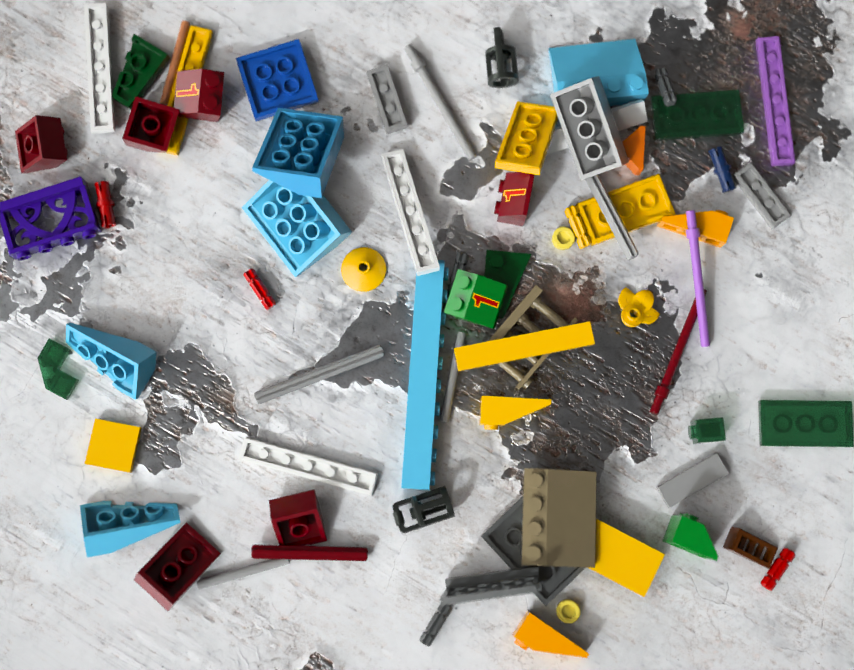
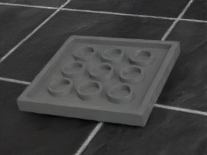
M522 496L481 537L511 569L535 566L522 565ZM539 566L542 591L534 594L547 606L586 567Z

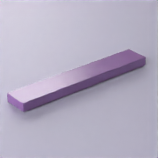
M780 36L759 37L756 39L771 167L794 165L796 162Z

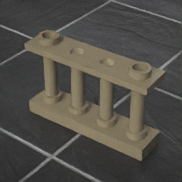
M535 285L488 341L513 337V332L510 330L515 324L518 326L522 325L530 333L542 331L527 318L528 315L525 313L530 307L538 309L558 327L574 325L578 319L574 318L568 324L541 301L540 295L543 290ZM549 354L542 355L541 358L538 356L526 358L534 365L526 375L510 362L498 365L519 382L514 388L518 392L521 387L526 390L534 380L531 378L532 374Z

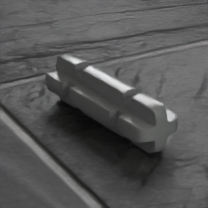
M658 68L655 71V78L661 95L664 98V104L667 107L676 105L677 97L667 69Z
M457 253L456 264H454L450 278L451 284L448 285L447 294L449 295L457 270L465 271L466 269L465 265H467L469 255L466 253Z
M439 605L438 612H435L426 627V632H423L420 637L422 644L428 647L431 646L434 641L433 637L437 636L446 621L445 617L449 616L452 611L450 605Z

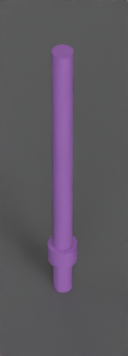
M695 210L686 211L688 226L686 238L689 239L700 342L701 347L710 346L698 240L700 228H697Z

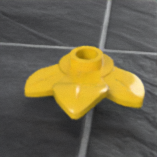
M625 287L621 291L618 304L622 309V322L626 326L636 327L641 323L652 324L658 319L660 313L652 308L654 296L650 290H641L634 294ZM630 313H633L636 318L632 317Z

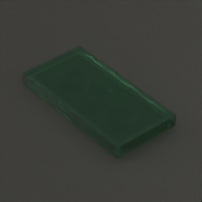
M739 90L676 94V105L669 107L664 104L662 95L651 96L650 98L655 141L739 135L744 133Z
M758 401L760 446L854 447L852 401Z

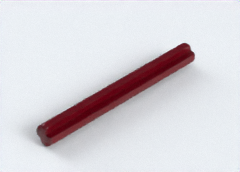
M254 544L251 548V557L253 559L367 561L368 549L366 547Z

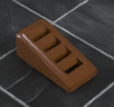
M736 527L730 528L723 545L724 549L767 569H770L778 547ZM747 539H748L749 542H748V544H747V546H746L745 551H743V548H744V546H745V543H746V541H747ZM758 544L754 555H752L755 545ZM764 547H765V548H767V549H766V552H765V554H764L763 559L761 560V559H760V556H761L762 551H763V549H764Z

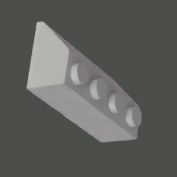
M599 76L589 78L550 94L580 180L623 166L629 162Z

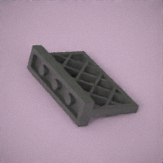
M539 566L446 578V589L440 597V603L443 606L537 593L542 591Z

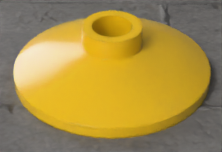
M360 247L352 250L345 256L341 266V273L349 287L356 291L367 292L374 290L383 282L386 275V264L383 257L376 250ZM362 264L367 265V266H368L367 270H366V271H360V270H359L360 265H362Z

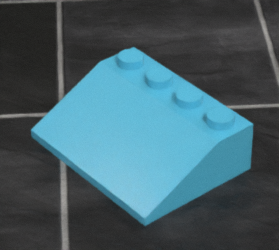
M636 39L548 49L554 92L599 76L609 106L624 105L639 99L645 101L649 94L646 72Z
M271 180L242 207L295 277L335 249L352 233L324 195L322 198L299 195Z

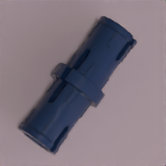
M722 146L717 147L716 151L715 148L709 150L708 153L715 168L713 172L718 176L722 192L726 193L729 189L730 191L736 189L737 187L730 172L732 168L730 164H727Z

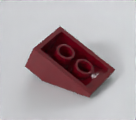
M186 522L137 572L134 581L169 611L221 553Z

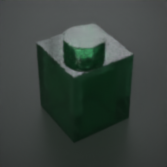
M723 417L690 421L691 426H688V435L693 440V444L726 440Z

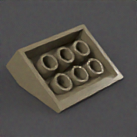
M524 468L522 565L595 568L597 472Z

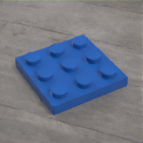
M299 39L236 58L255 121L275 116L278 108L295 110L319 102Z

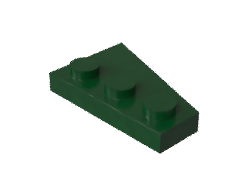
M133 34L130 52L127 51L124 69L119 74L112 94L114 100L130 110L132 109L135 96L142 98L170 60L167 53L136 34Z
M495 250L486 251L484 277L508 285L498 319L503 320L531 254Z

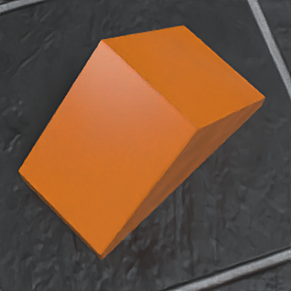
M640 126L622 141L629 160L625 165L634 175L638 176L643 171L645 126Z

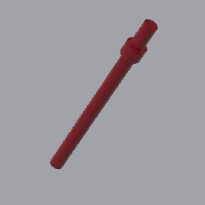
M696 298L693 301L661 384L655 390V399L649 411L652 414H659L664 399H667L670 393L669 386L698 316Z

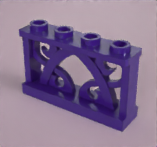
M81 176L0 202V224L9 256L19 261L31 258L32 254L38 252L48 253L54 247L60 245L69 246L74 244L75 240L81 238L91 239L96 236V233L102 232L89 193L88 183ZM81 193L85 207H76L77 194ZM63 199L61 205L66 206V208L56 207V201ZM46 204L55 212L64 213L62 220L53 232H48L32 225L39 219L42 213V206ZM34 209L35 214L32 217L27 214L28 210ZM75 212H83L88 216V222L85 226L79 228L75 226L78 220L83 221L80 217L74 216ZM9 216H13L20 224L13 230L10 225ZM26 229L27 231L22 234L21 240L23 241L24 238L29 237L30 242L29 244L19 246L16 243V236L21 230Z

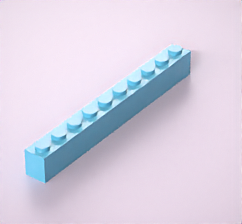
M438 260L440 271L417 276L416 273L401 485L403 489L429 490L430 485L434 486L435 472L431 471V462H436L437 448H432L433 439L438 437V425H434V416H439L440 402H435L436 393L441 392V380L437 379V370L442 371L443 357H438L439 348L444 346V334H440V325H445L446 314L441 312L442 303L447 301V289H443V281H448L449 267H444L445 260Z

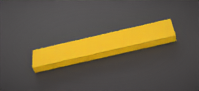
M193 25L190 26L178 71L203 69L213 36L212 30ZM175 78L174 85H173V88H172V92H171V95H170V99H169V102H168V105H167V106H170V107H173V108H174L176 78ZM178 117L167 153L178 156L189 118Z
M589 321L454 348L459 372L591 346L595 344Z

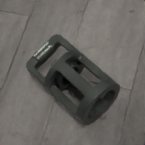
M495 27V45L485 51L488 85L493 88H507L516 85L519 81L516 49L513 46L504 44V35L501 27ZM511 58L512 72H507L506 59ZM491 60L497 61L498 73L492 74Z
M445 486L395 502L392 506L394 520L401 533H408L455 517ZM438 494L442 495V497L421 504L420 500ZM411 503L413 508H410L409 511L412 520L417 519L418 524L405 527V520L399 507ZM447 510L446 514L425 520L428 515Z

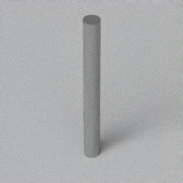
M458 332L455 348L465 345L466 333ZM453 353L440 421L446 423L449 422L459 374L455 353Z
M270 559L197 580V587L200 590L290 564V561L286 559Z

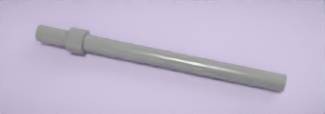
M412 44L407 45L404 49L412 61L411 66L416 73H419L469 161L475 159L477 155L426 70V63L423 58H419Z

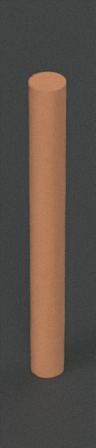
M187 21L181 22L160 104L166 106L170 99L190 23Z

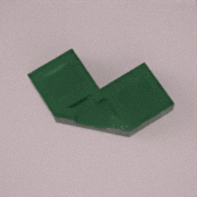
M49 338L37 358L45 389L68 400L79 382L78 379L60 370L71 349Z

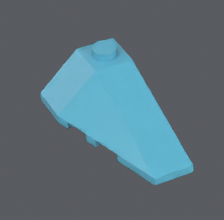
M70 322L66 324V343L84 360L90 359L98 367L97 371L101 375L106 374L114 381L112 385L117 390L135 400L138 399L155 371L157 352L134 340Z
M101 501L80 505L87 558L113 553L180 523L177 504L148 503L146 506H135L134 502H125V505H112V501Z

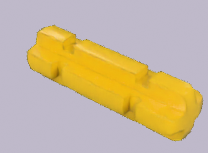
M573 205L565 209L567 219H570L569 224L575 234V238H577L579 248L583 249L590 246L591 241L589 236H586L587 231L581 216H578L577 206Z

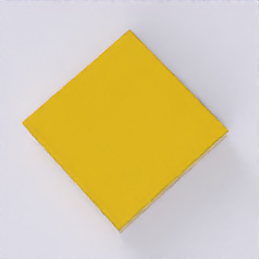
M95 418L85 464L132 473L142 428Z

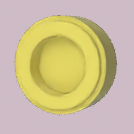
M559 227L552 235V243L559 250L569 249L575 241V234L568 227Z
M564 599L556 607L557 617L564 623H574L580 616V607L575 601Z

